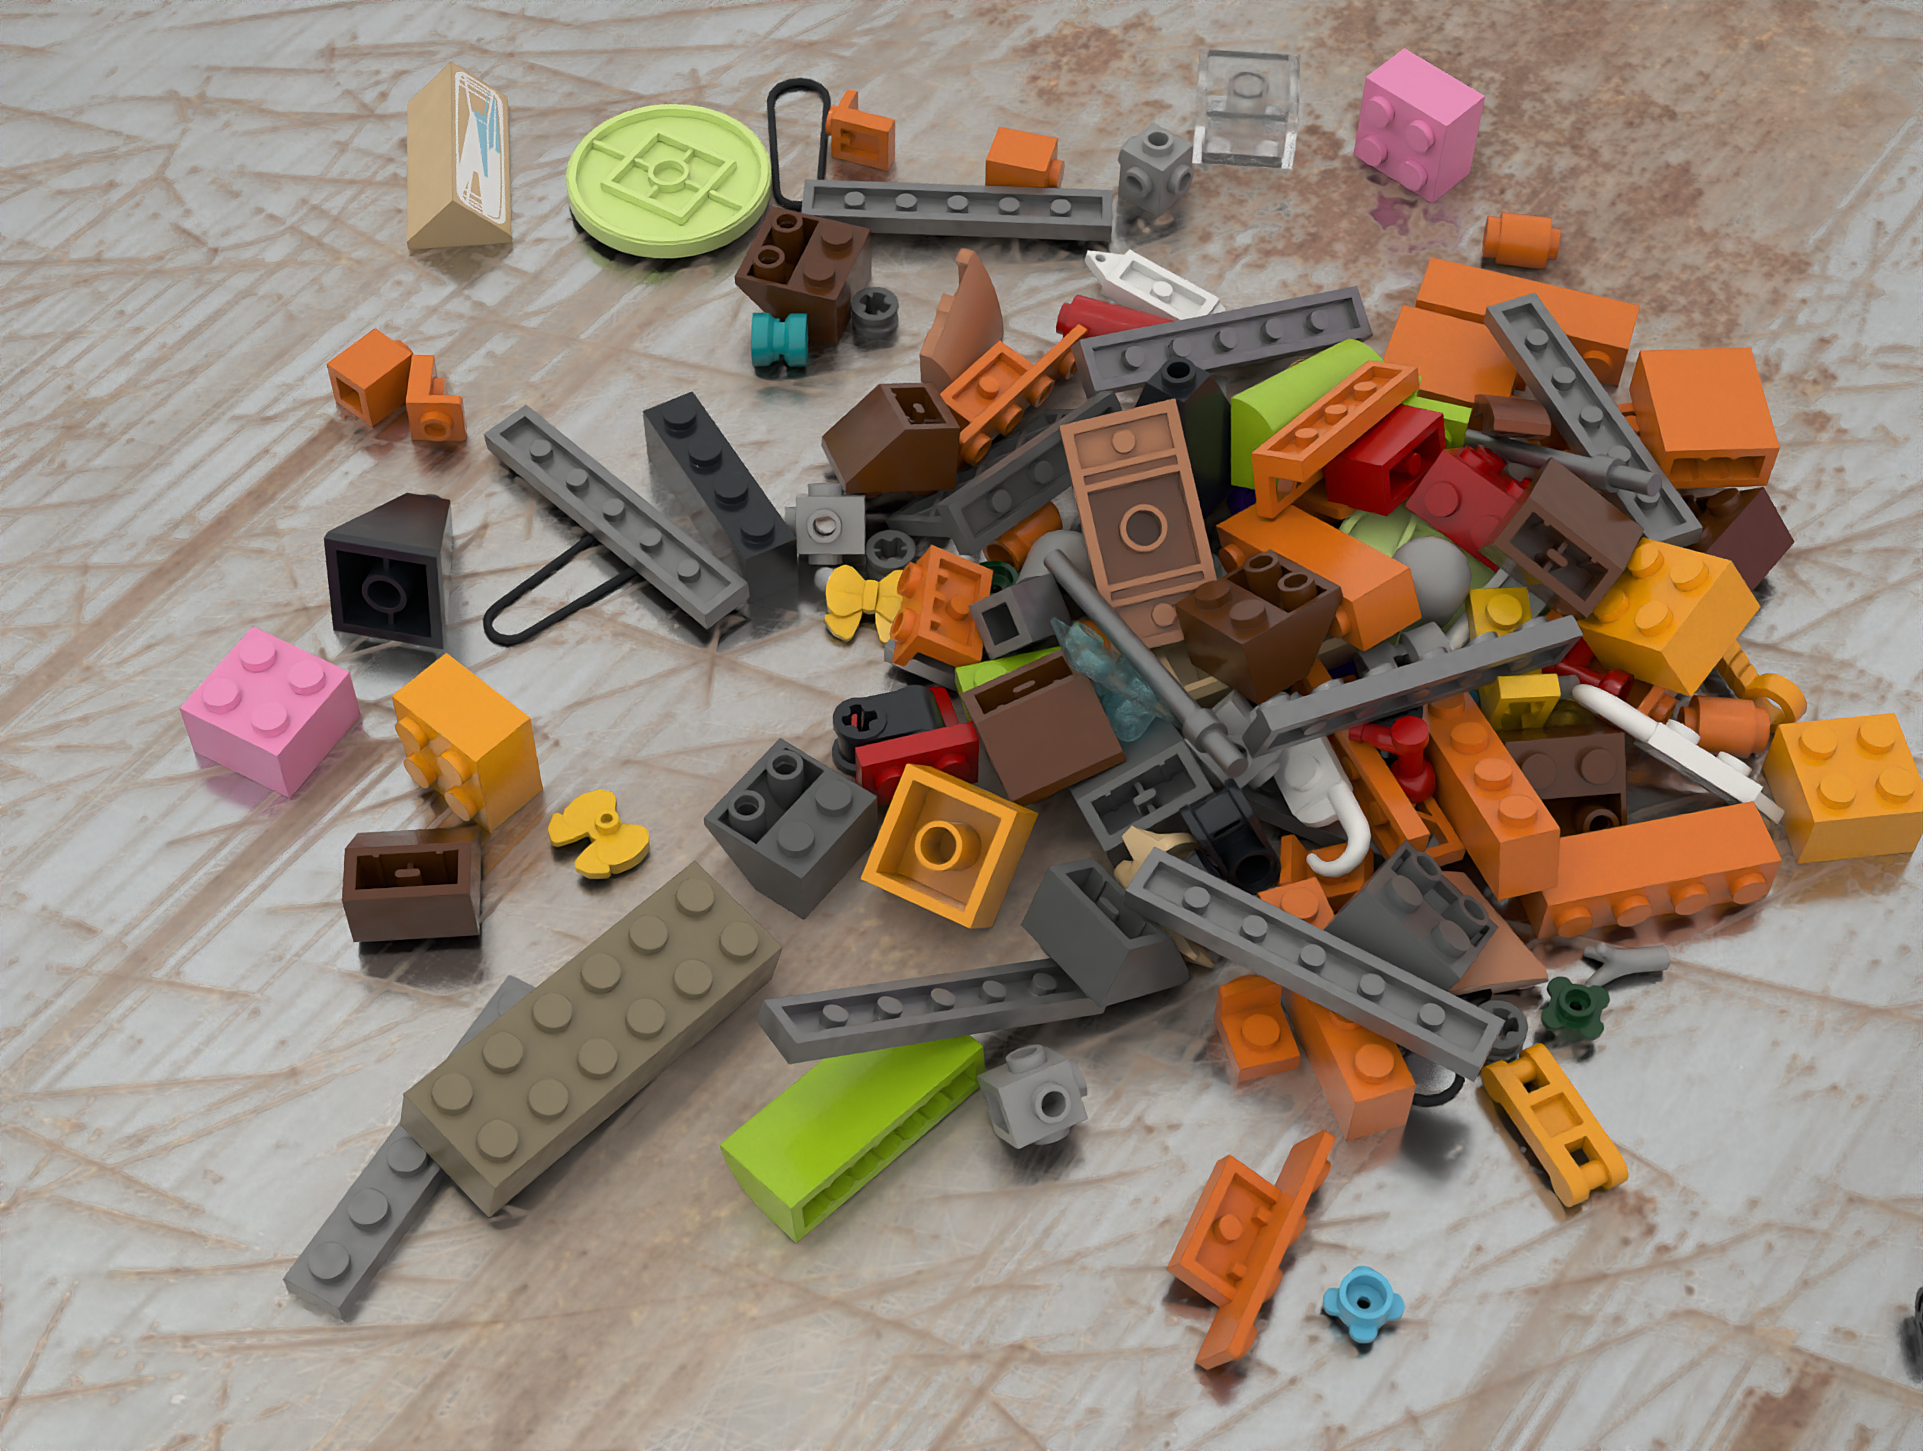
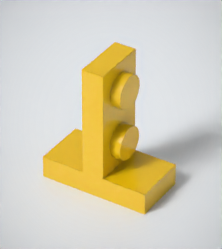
M1527 587L1470 589L1464 601L1470 640L1488 632H1496L1498 637L1510 634L1522 624L1532 620ZM1541 669L1522 675L1497 676L1493 684L1478 688L1481 701L1480 710L1494 731L1543 727L1561 697L1557 674H1542Z

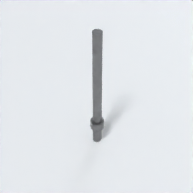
M1467 429L1464 447L1469 446L1476 449L1481 444L1491 449L1505 461L1541 469L1546 461L1553 457L1579 479L1587 481V484L1594 489L1615 493L1622 489L1653 497L1657 495L1661 488V477L1659 474L1627 467L1625 462L1619 458L1602 454L1589 458L1510 438L1483 435L1480 431Z
M1056 549L1049 552L1044 559V566L1050 573H1053L1054 578L1183 724L1182 732L1198 752L1208 753L1229 778L1241 776L1248 768V760L1228 739L1227 727L1211 709L1201 708L1062 550Z

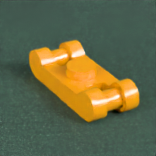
M1537 1043L1521 1050L1519 1059L1510 1063L1498 1060L1481 1069V1078L1487 1093L1495 1102L1502 1104L1551 1177L1554 1192L1565 1206L1572 1207L1587 1200L1590 1191L1599 1186L1611 1189L1628 1180V1168L1622 1155L1550 1051L1543 1044ZM1531 1082L1540 1088L1528 1093L1523 1085ZM1582 1148L1589 1162L1578 1166L1569 1153Z

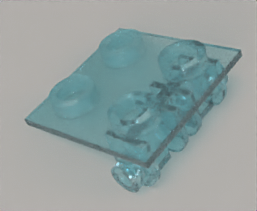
M1052 618L1050 623L1069 666L1096 681L1094 690L1117 738L1123 741H1133L1140 738L1156 716L1168 723L1173 721L1174 718L1164 702L1122 654L1119 655L1103 646L1105 641L1097 632L1080 622H1074L1072 627L1060 620Z

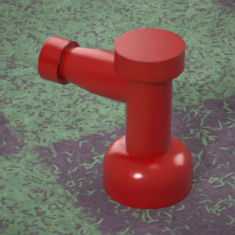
M1583 637L1580 638L1559 663L1541 668L1542 674H1557L1558 677L1576 675L1579 678L1580 684H1588L1602 689L1624 702L1627 701L1634 683V675L1621 669H1613L1603 675L1587 668L1595 655Z
M1406 716L1395 721L1392 727L1368 722L1349 729V740L1361 744L1366 742L1377 749L1398 755V759L1391 764L1389 769L1411 804L1423 802L1433 795L1436 790V771L1433 765L1423 758V748L1429 742V727L1424 720L1415 716Z

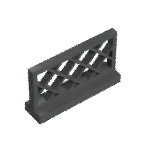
M1101 391L1076 409L1044 410L990 447L977 465L972 467L967 463L956 473L955 490H937L932 495L919 496L886 518L885 521L889 529L898 530L907 535L950 537L959 555H974L1072 486L1059 426L1123 411L1115 392Z

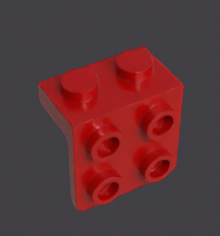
M1481 444L1476 449L1469 446L1443 449L1404 506L1497 573L1500 567L1479 552L1478 549L1532 479L1524 477L1522 482L1516 480L1503 470L1507 462L1491 449Z
M940 686L929 687L933 691L946 727L855 748L856 777L852 776L853 782L876 795L877 806L892 802L906 764L931 766L970 784L978 783L979 738L973 721L959 724L951 699L945 688ZM857 714L852 715L851 725L856 726Z

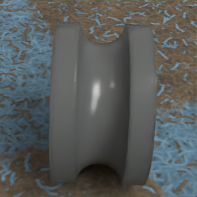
M868 287L858 291L853 296L851 301L852 327L857 334L868 339H883L892 335L897 330L899 324L898 298L893 292L886 288Z
M885 530L871 536L866 543L865 549L868 577L879 582L894 570H904L909 562L916 564V546L913 539L906 533L898 530ZM897 555V556H900L901 559L898 560L897 558H894V557ZM881 557H884V558H886L887 560H886V561H883V560H881Z
M1491 1000L1479 1005V1008L1505 1020L1502 1034L1506 1035L1504 1041L1496 1040L1484 1063L1491 1064L1498 1060H1504L1506 1063L1514 1061L1519 1056L1529 1028L1527 1018L1518 1007L1502 1000Z

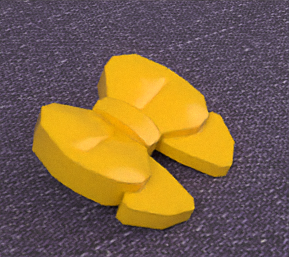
M842 565L834 569L826 585V603L829 614H826L824 622L832 635L848 642L853 639L860 625L862 614H875L879 642L886 645L890 639V630L894 618L901 609L903 596L897 594V585L903 570H894L878 582L875 580L865 581L852 566Z
M602 789L587 792L577 797L564 809V815L558 812L553 814L548 826L551 845L555 847L576 842L586 836L589 837L592 843L574 861L575 871L589 879H608L611 873L619 874L639 864L650 851L648 830L641 825L622 823L617 813L615 795L613 792Z

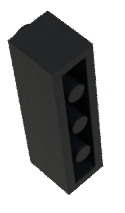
M691 391L644 410L643 419L649 459L715 556L748 582L750 597L746 599L747 603L750 604L799 583L797 538L694 392Z

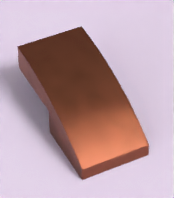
M1486 394L1475 395L1472 417L1483 418V435L1534 441L1550 437V418L1546 409L1539 401Z

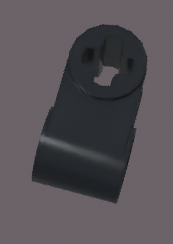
M911 685L897 691L868 697L850 698L841 702L833 713V730L838 738L835 739L832 746V761L838 770L846 775L856 777V747L946 727L933 691L925 686ZM857 714L856 726L851 725L852 715Z
M1228 778L1224 781V789L1194 807L1185 804L1178 809L1205 854L1212 857L1227 882L1251 895H1257L1258 892L1266 891L1275 884L1280 876L1282 866L1279 857L1260 828L1261 822L1234 778Z

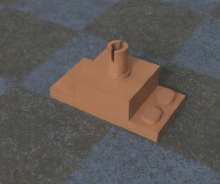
M1176 399L1060 425L1059 429L1071 476L1072 490L1096 590L1149 649L1184 641L1174 604L1195 593L1200 585L1217 580ZM1109 641L1112 657L1122 655Z

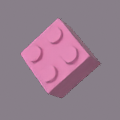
M1404 48L1365 78L1353 155L1430 203H1434L1470 174L1485 96Z
M254 626L179 708L194 752L289 799L361 716L349 671Z

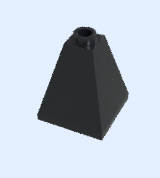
M1174 355L1146 382L1134 408L1176 399L1204 521L1237 487L1231 485V405L1211 373L1195 366L1189 359Z
M405 493L327 532L324 537L333 631L444 649L448 633L453 546L451 500L443 499L434 494L419 495Z

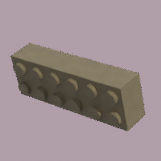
M694 860L403 1094L400 1125L490 1218L772 980L783 946Z

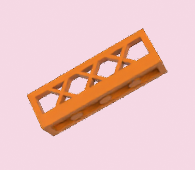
M1368 360L1251 452L1258 516L1271 519L1276 517L1324 477L1322 467L1418 390V367ZM1275 478H1279L1277 487H1276Z
M1320 659L1314 661L1307 677L1292 685L1290 695L1298 692L1303 697L1307 696L1319 685L1332 680ZM1354 674L1338 678L1342 679L1344 684L1358 680ZM1349 729L1326 735L1354 788L1352 792L1369 823L1371 837L1385 860L1405 840L1417 851L1425 852L1431 856L1439 866L1463 859L1466 849L1433 796L1423 802L1411 804L1375 747L1366 742L1361 744L1349 740ZM1430 833L1434 834L1440 845L1426 849Z

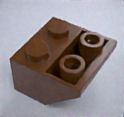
M771 206L735 275V285L765 313H770L774 318H780L781 322H785V319L791 313H807L808 339L838 346L852 317L851 301L853 296L858 291L866 288L872 275L871 229Z
M933 382L878 384L822 436L821 447L839 482L842 483L845 494H865V498H874L880 496L882 492L906 491L912 495L928 496L936 493L937 490H955L960 426Z
M1550 457L1478 551L1521 585L1527 587L1530 592L1562 617L1573 615L1575 620L1579 621L1589 617L1623 573L1644 529L1557 460Z
M1733 487L1722 490L1715 495L1695 498L1694 495L1682 496V499L1703 527L1699 541L1682 548L1731 560L1751 592L1794 544L1791 534L1764 487L1741 491Z
M1270 549L1266 552L1252 555L1245 560L1242 566L1218 580L1200 585L1195 593L1174 604L1191 664L1230 688H1236L1240 694L1259 705L1308 676L1343 599L1341 586Z
M1070 645L960 694L971 721H973L983 749L1009 801L1025 807L1029 804L1043 802L1062 789L1126 761L1124 752L1090 679Z
M1605 723L1495 731L1560 827V838L1628 825L1624 732Z
M469 826L357 833L345 848L342 904L353 942L479 935L481 827Z

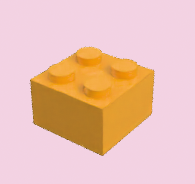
M1642 537L1636 545L1625 570L1587 619L1576 622L1583 633V639L1604 669H1621L1633 674L1634 679L1692 697L1761 606L1731 560Z
M445 653L392 695L398 721L395 724V730L403 742L406 755L403 763L406 771L421 787L428 788L432 786L442 794L452 811L462 820L469 821L473 819L489 833H492L543 790L531 718L449 654Z
M1895 713L1778 725L1762 768L1775 804L1785 811L1781 821L1797 864L1915 851L1923 834V782Z
M906 764L860 879L967 928H992L1039 813L931 766Z

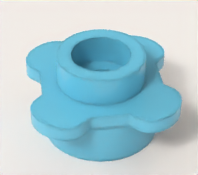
M1368 1266L1355 1267L1344 1277L1339 1288H1329L1323 1297L1324 1310L1329 1315L1338 1316L1349 1327L1350 1337L1359 1343H1370L1375 1340L1377 1329L1388 1320H1399L1405 1308L1402 1297L1399 1294L1393 1293L1389 1281L1382 1274ZM1359 1300H1366L1369 1302L1370 1307L1362 1309L1358 1306L1357 1302Z

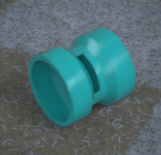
M754 312L751 328L752 365L770 366L774 361H780L782 357L785 358V362L790 367H807V313H791L785 319V322H781L780 318H774L770 313Z

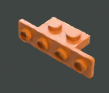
M1078 324L1034 365L999 340L940 393L960 426L956 473L967 463L972 467L977 465L991 447L992 440L998 434L1004 437L1008 436L1020 422L1027 407L1033 405L1035 408L1039 407L1053 390L1055 381L1061 376L1069 379L1077 371L1071 346L1078 340L1086 338L1088 333L1086 328Z
M1322 1130L1296 1143L1292 1147L1275 1186L1232 1155H1228L1216 1162L1166 1268L1168 1272L1219 1307L1195 1359V1362L1204 1369L1209 1370L1231 1360L1237 1361L1252 1346L1258 1331L1257 1326L1253 1323L1261 1305L1274 1294L1281 1282L1283 1272L1278 1267L1286 1249L1299 1238L1305 1228L1307 1216L1303 1211L1310 1195L1322 1185L1329 1174L1331 1163L1327 1160V1157L1336 1138L1326 1130Z

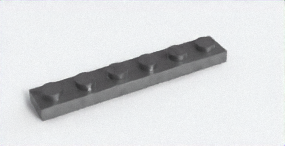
M805 179L801 213L871 229V233L1111 241L1113 190Z
M1353 286L1080 339L1071 346V350L1086 398L1088 399L1101 391H1114L1117 393L1144 387L1146 382L1174 355L1191 360L1195 366L1209 373H1216L1324 351L1348 338L1363 343L1372 337L1373 334L1358 287Z
M1532 293L1488 306L1483 323L1535 398L1544 406L1549 418L1574 454L1593 458L1598 454L1622 459L1627 467L1660 475L1661 488L1657 495L1653 497L1622 489L1615 493L1600 490L1606 500L1644 529L1639 541L1642 537L1678 547L1697 543L1703 529L1702 525L1538 295Z
M524 405L484 434L486 446L490 452L706 629H709L750 597L747 581L528 405Z
M1573 615L1549 622L1545 616H1541L1527 621L1510 634L1498 637L1496 632L1482 634L1472 639L1461 649L1448 652L1445 647L1432 649L1419 656L1412 664L1396 668L1394 663L1380 665L1367 672L1361 679L1344 684L1342 679L1327 681L1304 697L1291 700L1289 695L1277 696L1266 701L1256 709L1257 716L1241 738L1253 759L1359 726L1363 723L1375 721L1493 684L1497 676L1522 675L1557 664L1580 640L1583 633Z
M1156 847L1152 849L1125 890L1122 906L1473 1082L1476 1080L1504 1025L1505 1020Z
M1053 958L765 999L762 1002L756 1021L788 1064H795L1102 1014L1106 1006L1099 1008L1093 1000L1082 993L1080 987Z
M508 975L447 1058L536 987ZM400 1122L283 1278L288 1291L342 1320L448 1176L400 1125Z

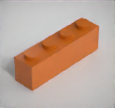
M1430 257L1416 299L1415 308L1485 325L1483 322L1488 306L1536 293L1598 381L1607 385L1619 386L1640 305Z
M1255 503L1216 525L1222 546L1219 550V558L1227 573L1242 566L1245 560L1252 555L1271 549L1341 586L1343 599L1328 632L1333 637L1341 638L1363 652L1422 618L1410 567L1291 504L1271 519L1258 516L1257 504Z
M1467 691L1423 705L1422 720L1429 727V742L1423 748V758L1427 759L1436 771V790L1432 796L1457 833L1497 900L1500 901L1557 887L1560 827L1469 692Z
M1754 801L1562 837L1560 838L1557 887L1519 897L1537 940L1558 935L1563 938H1572L1584 934L1589 929L1618 924L1627 927L1639 924L1650 917L1671 913L1690 915L1707 906L1732 901L1737 904L1753 902L1764 895H1768L1782 859Z
M1317 877L1258 892L1257 898L1322 930L1335 916ZM1283 987L1281 994L1283 1005L1346 1142L1405 1125L1416 1084L1397 1044Z

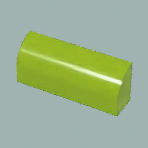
M1348 338L1231 397V485L1255 489L1251 452L1368 360L1384 362L1383 359L1368 345ZM1275 478L1276 487H1277L1279 478Z
M971 1035L823 1059L720 1143L722 1155L737 1182L756 1206L795 1243H798L980 1087L977 1075L985 1072L984 1047Z

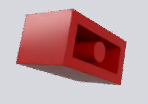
M1399 404L1322 467V473L1326 479L1328 501L1387 517L1413 494L1443 449H1446L1443 413Z

